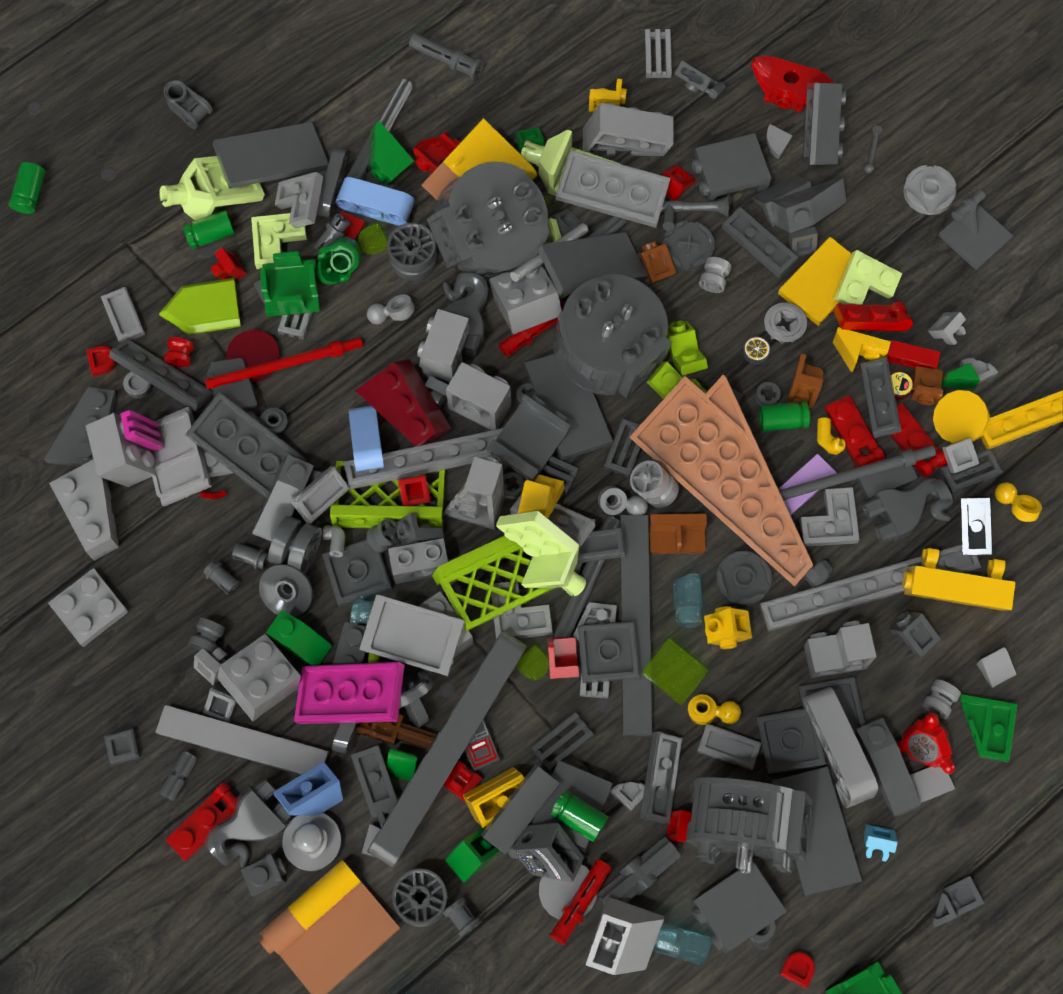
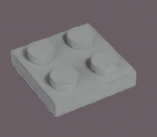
M94 568L48 602L82 647L86 646L128 613L127 609Z

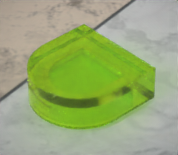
M378 223L360 232L358 241L363 252L372 255L388 249V241Z
M534 645L519 659L515 667L526 678L539 680L547 674L549 662L546 655Z

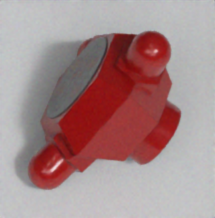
M930 712L925 716V719L917 720L903 733L902 740L896 741L900 753L907 752L911 759L930 767H941L946 774H951L955 771V764L951 760L952 750L948 739V732L939 723L937 714Z

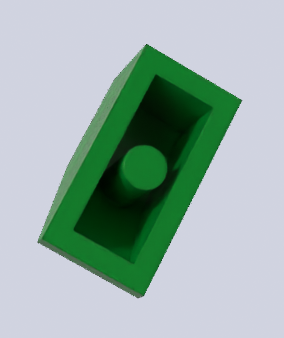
M379 120L371 129L369 166L372 168L373 176L379 182H384L387 186L414 160Z
M281 610L266 632L272 642L310 666L321 665L333 647L310 627L284 610Z
M487 826L464 839L445 859L463 883L479 873L502 853L481 836V833Z

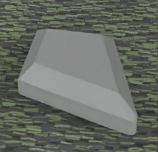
M589 602L578 626L615 623L617 605ZM578 626L573 635V637H575L576 642L579 641Z

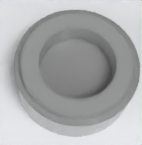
M133 372L128 373L124 378V389L132 398H143L152 389L151 383Z

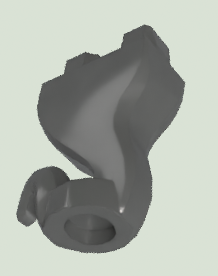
M462 273L456 279L454 290H451L447 282L443 283L446 297L451 301H456L447 306L443 311L469 318L470 330L462 352L475 356L480 345L484 344L486 333L481 311L488 299L489 291L484 277L475 273ZM465 292L471 293L469 296L462 298Z
M927 478L918 482L909 490L902 491L892 488L881 490L876 493L874 498L863 505L862 510L869 520L879 515L881 516L884 523L876 526L874 529L880 543L892 539L894 542H897L909 536L916 529L923 516L928 496L935 500L930 507L932 516L937 520L949 522L951 517L949 514L943 513V510L952 506L953 499L948 487L941 479Z
M266 778L256 783L253 787L249 784L238 796L233 814L215 825L206 837L205 846L224 866L229 865L240 855V866L245 868L249 858V849L244 843L238 842L227 847L224 844L226 840L263 841L276 836L286 827L285 822L291 815L287 813L280 802L273 807L266 802L276 791Z

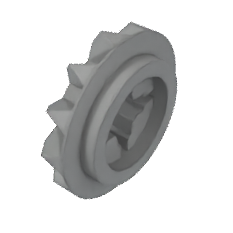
M778 303L772 306L765 315V331L768 332L771 340L776 339L781 344L784 342L793 343L800 337L802 338L807 327V319L804 312L798 306L791 303ZM781 316L786 322H793L789 325V331L784 326H777L781 323Z

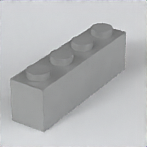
M483 456L482 459L474 457L466 482L446 507L443 515L495 530L505 501L502 464H499L496 459Z

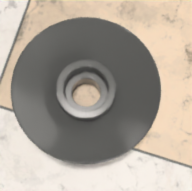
M287 564L274 565L267 569L260 579V596L264 604L277 615L281 610H284L293 617L299 616L308 609L312 602L313 591L309 579L301 570Z

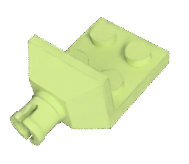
M566 130L548 139L545 146H540L526 140L524 144L526 147H523L521 156L528 162L539 166V176L547 192L554 196L557 194L570 150L611 161L573 148L572 131Z
M217 156L194 158L182 175L179 184L163 185L160 188V199L163 201V206L168 207L180 204L184 212L195 221L210 216L217 206L262 201L265 196L260 183L229 189Z
M539 511L499 517L496 527L505 533L506 538L515 541L524 548L523 550L526 554L533 556L521 584L525 588L562 587L570 596H577L583 591L586 580L574 571L578 561V543Z

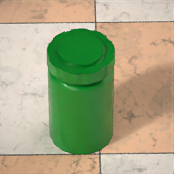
M29 162L20 164L9 201V206L13 210L24 214H33L35 212L46 173L45 169L41 166Z
M226 210L193 221L190 225L188 223L183 225L185 236L192 250L196 249L197 246L201 247L235 235Z
M800 401L799 403L788 402L759 405L761 431L798 429L800 427L808 428L810 423L808 403Z
M567 790L559 796L551 812V816L554 818L558 817L559 821L592 842L596 840L609 818L577 796H571V792Z

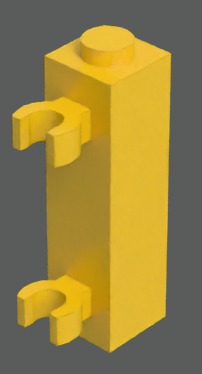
M927 548L922 551V566L908 567V570L904 572L902 577V587L905 588L904 595L1001 611L1012 610L1015 582L1002 580L1005 570L1004 560H988L987 577L936 569L939 550Z

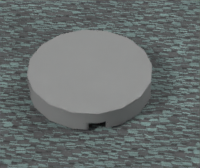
M921 165L912 170L907 176L903 188L904 197L909 206L919 213L926 215L940 214L953 203L956 196V182L950 172L940 166L927 167V165Z
M580 866L574 882L542 877L539 883V897L542 907L550 916L558 920L563 914L562 908L564 905L568 906L580 884L589 872L587 867ZM597 894L586 909L583 917L592 910Z

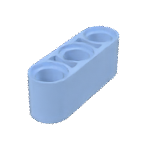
M346 177L335 203L343 210L400 226L408 222L415 199L402 191Z
M372 406L348 409L356 472L384 468L377 411Z

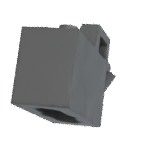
M682 60L674 73L686 81L684 85L686 88L695 93H698L700 90L707 93L713 99L719 96L726 88L723 82H718L717 79L687 61Z

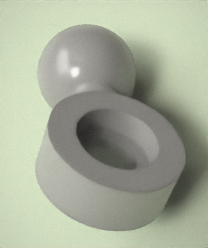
M405 294L398 295L392 298L387 303V306L379 303L372 304L367 310V318L376 325L384 323L388 316L396 321H404L412 315L415 305L410 296Z
M616 486L605 487L598 496L600 508L609 515H617L624 509L627 510L629 515H644L648 509V503L643 497L636 495L628 499L626 494ZM615 495V501L610 504L607 503L608 497Z

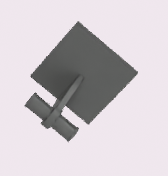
M979 189L970 198L966 197L961 201V206L951 213L954 220L938 235L976 271L1013 238V235L979 205L986 197L985 193Z

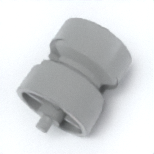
M650 460L641 462L631 473L630 485L632 489L653 507H667L677 498L679 493L677 480L657 462Z

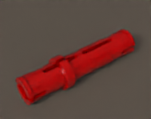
M559 299L561 310L563 311L566 302ZM559 317L512 334L507 339L498 343V348L504 356L509 358L521 347L529 346L533 343V339L554 325Z
M600 859L595 860V863L580 884L568 906L564 905L562 908L563 914L549 934L553 940L565 946L577 924L583 922V914L612 870L608 864Z

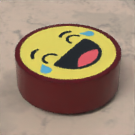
M893 372L891 376L895 397L897 400L905 399L913 390V379L906 372Z

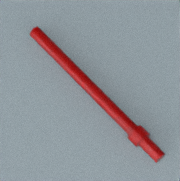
M360 337L343 342L336 340L329 342L328 346L204 379L207 389H212L321 358L343 356L344 352L362 348L363 343Z

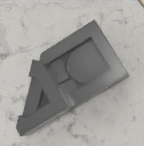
M970 876L943 889L933 920L934 927L940 926L985 904Z

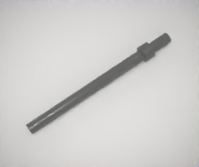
M933 445L914 451L912 449L899 452L897 456L779 490L784 501L895 467L903 466L905 468L916 464V461L935 456L936 452Z

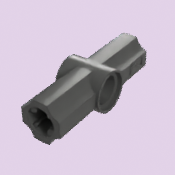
M664 837L644 855L637 856L619 872L620 875L597 895L604 905L607 897L628 903L635 895L638 894L639 896L659 879L658 876L677 861L681 855L673 844Z

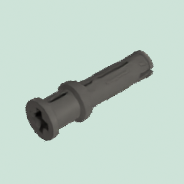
M414 33L410 39V48L449 65L450 69L455 73L458 71L470 76V79L476 81L482 73L484 60L480 58L476 60L466 55L463 50L454 51L418 33Z

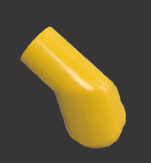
M819 418L817 420L818 444L829 454H840L846 447L845 441L838 437L835 438L831 434V419Z

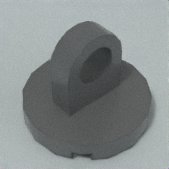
M423 671L417 673L419 677L412 678L411 675L403 677L399 708L404 706L408 716L418 728L429 722L427 712L419 698L425 695L434 684L429 673Z

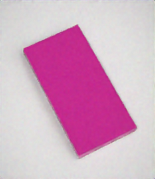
M400 662L302 666L294 722L298 724L398 722L405 665Z

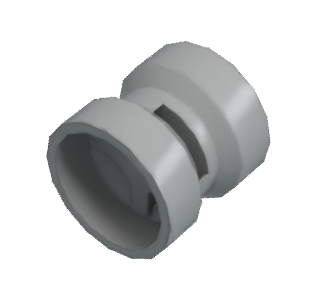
M719 257L707 258L704 265L705 273L700 277L699 286L712 293H722L726 286L725 277L730 274L732 268L731 264Z
M936 679L931 687L932 693L930 696L925 697L922 707L929 713L937 714L938 718L947 719L952 711V703L958 701L961 692L953 685Z

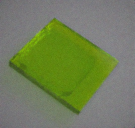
M668 638L641 673L681 706L696 689L708 670Z

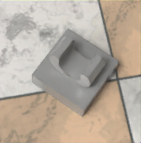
M961 312L943 313L928 332L934 339L943 338L946 344L956 345L957 341L954 339L953 334L965 335L966 331L961 325L966 319Z
M965 438L942 447L950 473H957L980 464L971 438Z
M220 647L215 649L211 655L202 648L194 656V668L214 686L219 682V666L226 661L224 658L227 654Z

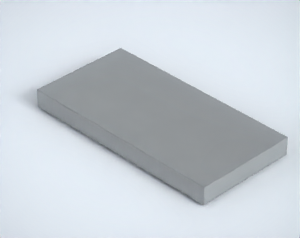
M570 150L555 200L656 228L670 178Z

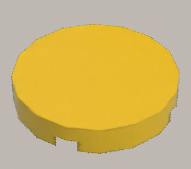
M957 390L948 393L939 400L934 409L933 422L936 431L944 440L954 443L965 438H971L973 442L984 435L989 426L990 414L986 404L978 395L970 391Z

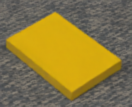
M829 237L779 289L778 294L789 303L798 306L807 318L819 326L833 312L836 304H840V302L834 300V296L852 254Z

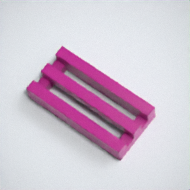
M132 410L120 413L127 440L154 452L164 448L163 443L158 441V439L162 438L161 433L155 431L159 428V423Z

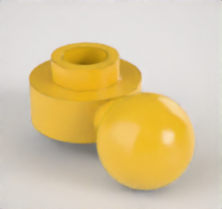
M1003 482L995 489L996 499L1002 504L1011 503L1012 513L1017 519L1023 522H1032L1038 519L1042 505L1036 498L1029 495H1017L1016 487L1009 482Z
M701 694L693 697L688 704V713L691 720L699 725L709 724L716 717H719L726 724H733L741 717V709L733 701H726L721 706H717L710 696ZM701 704L708 707L704 713L697 711V707Z

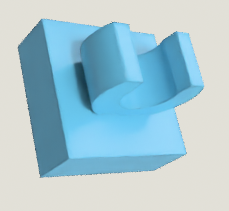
M866 824L864 840L867 858H871L873 850L879 849L882 850V861L886 862L889 858V852L895 853L898 841L895 830Z

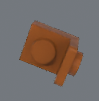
M653 241L641 246L642 251L638 252L637 255L642 260L650 283L676 274L666 243L657 245V242Z
M916 366L913 375L914 387L910 400L918 401L922 405L938 404L943 395V389H941L943 371Z

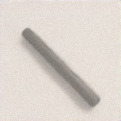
M581 223L556 242L580 238L588 232L587 225ZM538 253L533 259L510 273L511 279L517 282L543 264L540 254Z

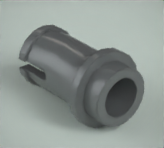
M240 542L234 547L233 559L253 565L256 570H264L267 567L269 561L268 553H266L265 549L257 550Z
M214 560L203 571L208 581L212 580L227 595H230L239 586L240 581L223 568L221 562L217 563Z

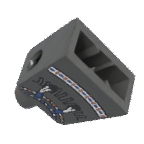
M558 823L527 826L509 849L510 857L519 859L534 876L574 882L584 859V856Z

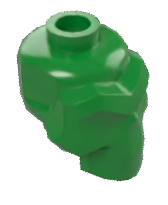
M340 237L330 246L322 247L318 253V279L325 284L348 281L351 273L358 267L362 258V250L359 244L352 238Z

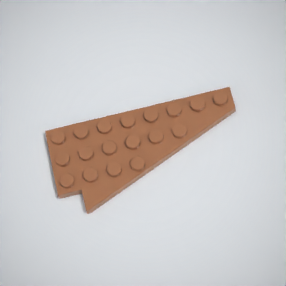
M722 375L705 394L684 376L629 438L795 586L813 567V563L727 378Z

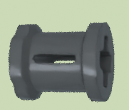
M463 897L453 903L443 913L459 930L458 935L461 938L482 922L479 917L476 918L469 910Z

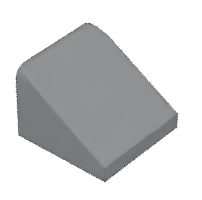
M1005 647L986 656L977 663L978 668L991 688L1017 675Z

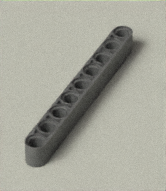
M502 630L367 850L368 853L390 867L394 866L525 651L526 644Z

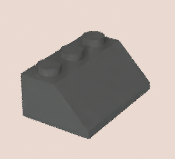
M807 83L803 163L810 165L838 164V158H842L843 143H839V133L844 131L845 119L844 116H841V105H845L846 89H842V84Z

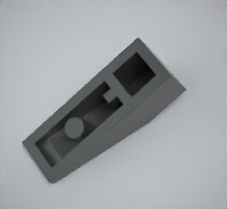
M842 177L771 201L775 226L788 233L816 224L847 202Z
M290 455L282 459L252 531L253 535L272 542L281 521L286 516H292L295 507L291 501L304 490L314 465Z
M879 719L856 729L855 736L876 778L878 788L893 816L897 817L920 807L921 802L900 750L884 719Z

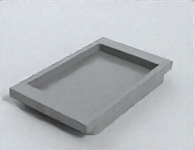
M188 406L156 420L155 422L159 423V428L155 431L161 433L162 438L158 439V441L163 443L164 448L155 452L150 450L155 460L153 465L155 476H152L156 494L160 498L162 506H167L212 487L202 448L185 436L186 432L195 423L191 407Z
M376 594L359 650L448 676L451 665L454 662L453 658L459 638L462 636V628L465 621Z

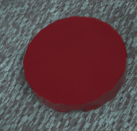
M248 330L236 335L229 343L226 358L227 360L242 358L245 368L280 359V349L274 338L268 333L260 330ZM274 372L252 377L249 380L250 382L263 381Z

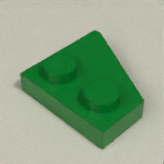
M961 694L960 703L979 757L1009 763L1018 704Z

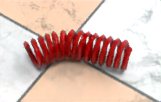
M204 490L200 491V498L204 497L211 500L214 498L215 500L216 495V500H218V498L222 499L225 495L227 496L223 490L215 493Z

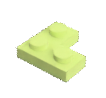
M290 213L251 217L256 269L262 268V264L274 263L273 254L282 253L281 243L307 240L306 226L295 228L289 224Z
M856 250L852 252L834 300L842 304H863L868 289L889 299L893 297L902 273Z

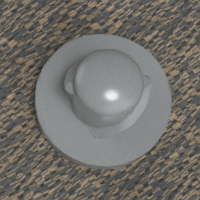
M324 813L319 816H296L287 825L282 840L283 850L287 859L294 866L305 871H318L329 867L338 856L342 843L339 827L332 818Z

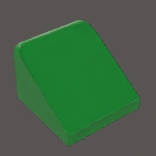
M539 127L515 132L520 155L522 148L526 147L524 146L526 140L540 146H545Z
M967 363L948 372L941 385L943 388L972 390L976 388L980 378L971 363Z
M390 749L386 767L388 775L410 781L419 765L417 756Z

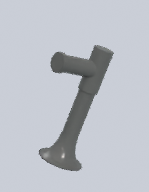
M729 192L726 197L718 201H664L661 213H664L663 229L666 231L674 229L675 212L711 211L721 213L728 219Z

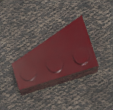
M410 359L393 362L355 390L415 446L431 443L451 429Z

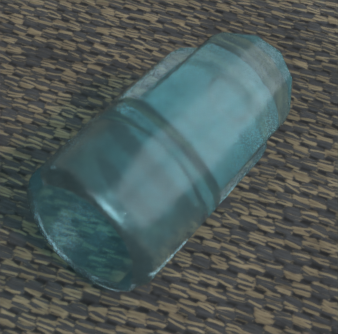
M690 573L673 581L675 624L681 628L698 627L699 624L700 626L703 624L701 579L698 574Z
M662 923L654 945V951L701 966L706 962L712 946V939L702 934Z

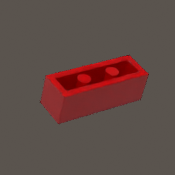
M890 341L891 343L886 355L889 363L914 369L916 366L930 369L937 368L940 357L939 351L898 341Z

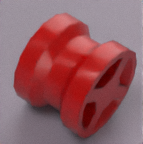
M180 337L168 338L167 346L169 350L164 355V361L176 367H189L191 363L189 355L193 352L194 343Z

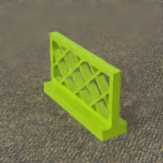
M336 461L335 468L340 475H342V470H345V461ZM445 469L435 471L439 472V478L431 485L427 482L429 493H432L438 499L437 506H425L424 504L398 506L393 501L400 495L397 479L392 482L398 489L389 496L380 489L387 482L369 485L371 488L361 496L354 489H348L345 493L349 491L356 500L350 505H339L340 498H338L331 505L330 517L332 525L337 524L341 528H371L374 525H378L384 519L390 518L397 523L408 513H415L418 526L430 525V528L443 529ZM375 492L384 499L378 505H370L365 501Z
M505 536L438 566L432 575L436 584H441L459 619L465 621L463 626L466 632L555 589L538 588L533 591V588H528L527 595L525 596L512 593L514 582L522 583L524 577L517 575L519 564L522 563L529 566L531 560L522 557L524 548ZM507 558L516 561L513 573L498 568L501 559ZM483 569L492 572L489 585L474 580L477 570ZM496 574L511 579L508 591L493 586ZM456 580L467 583L468 587L465 596L455 593L450 583ZM472 585L487 590L484 603L469 598ZM491 592L506 597L502 607L497 608L488 604ZM467 603L482 608L480 617L472 622L465 612Z

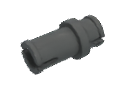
M336 214L334 219L328 221L325 225L327 229L317 243H315L314 247L318 250L319 248L330 246L335 240L343 237L346 234L345 229L350 225V222L347 219L343 221L344 217Z

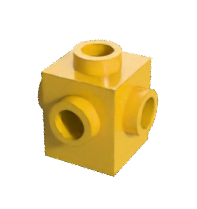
M725 606L716 608L715 613L704 616L708 644L720 645V649H732L737 647L738 642L752 638L747 610Z

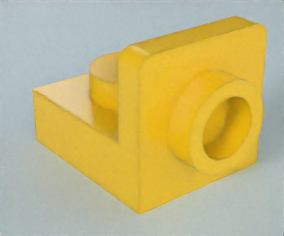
M617 79L616 91L605 88L590 89L589 112H594L600 103H612L615 106L625 104L626 89L622 88V79Z

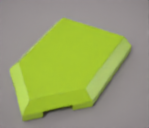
M235 278L182 286L161 310L159 316L179 327L187 335L241 327Z

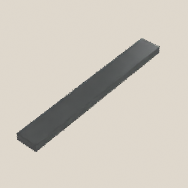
M620 515V527L622 529L625 557H621V622L634 621L640 675L639 679L622 680L623 736L651 737L648 515Z

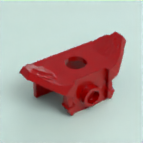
M773 56L754 57L751 63L754 74L763 92H765V103L770 102L783 109L790 108L798 113L802 111L806 104L807 83H834L826 73Z
M446 130L439 137L421 140L413 150L416 158L415 164L424 173L428 171L432 174L461 142L457 139L452 141Z

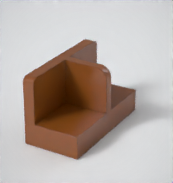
M801 353L793 374L787 402L799 403L800 401H806L809 408L813 409L822 387L823 370L804 364L806 354Z
M650 514V553H705L706 514Z

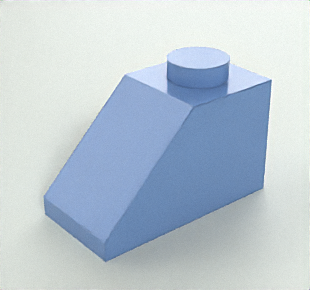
M324 761L274 791V796L289 815L319 816L343 801L340 782Z

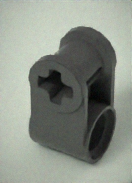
M173 80L165 85L164 95L169 109L192 129L198 127V122L206 114L210 115L213 112L211 105L183 82ZM177 95H182V96L179 97V98H176V99L173 98V97H175V96H177Z

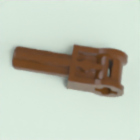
M400 714L398 715V722H372V724L371 722H362L355 729V732L362 736L394 746L398 739L428 750L438 735L402 723L404 716Z

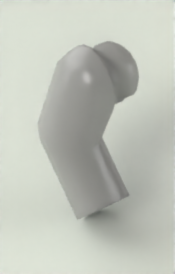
M333 524V526L325 525L323 527V538L331 540L329 554L332 557H342L346 538L345 532L337 524Z

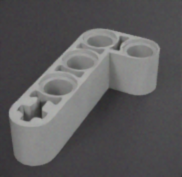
M828 687L803 697L804 708L838 779L836 789L844 807L849 808L874 798L878 791L876 778L834 690Z

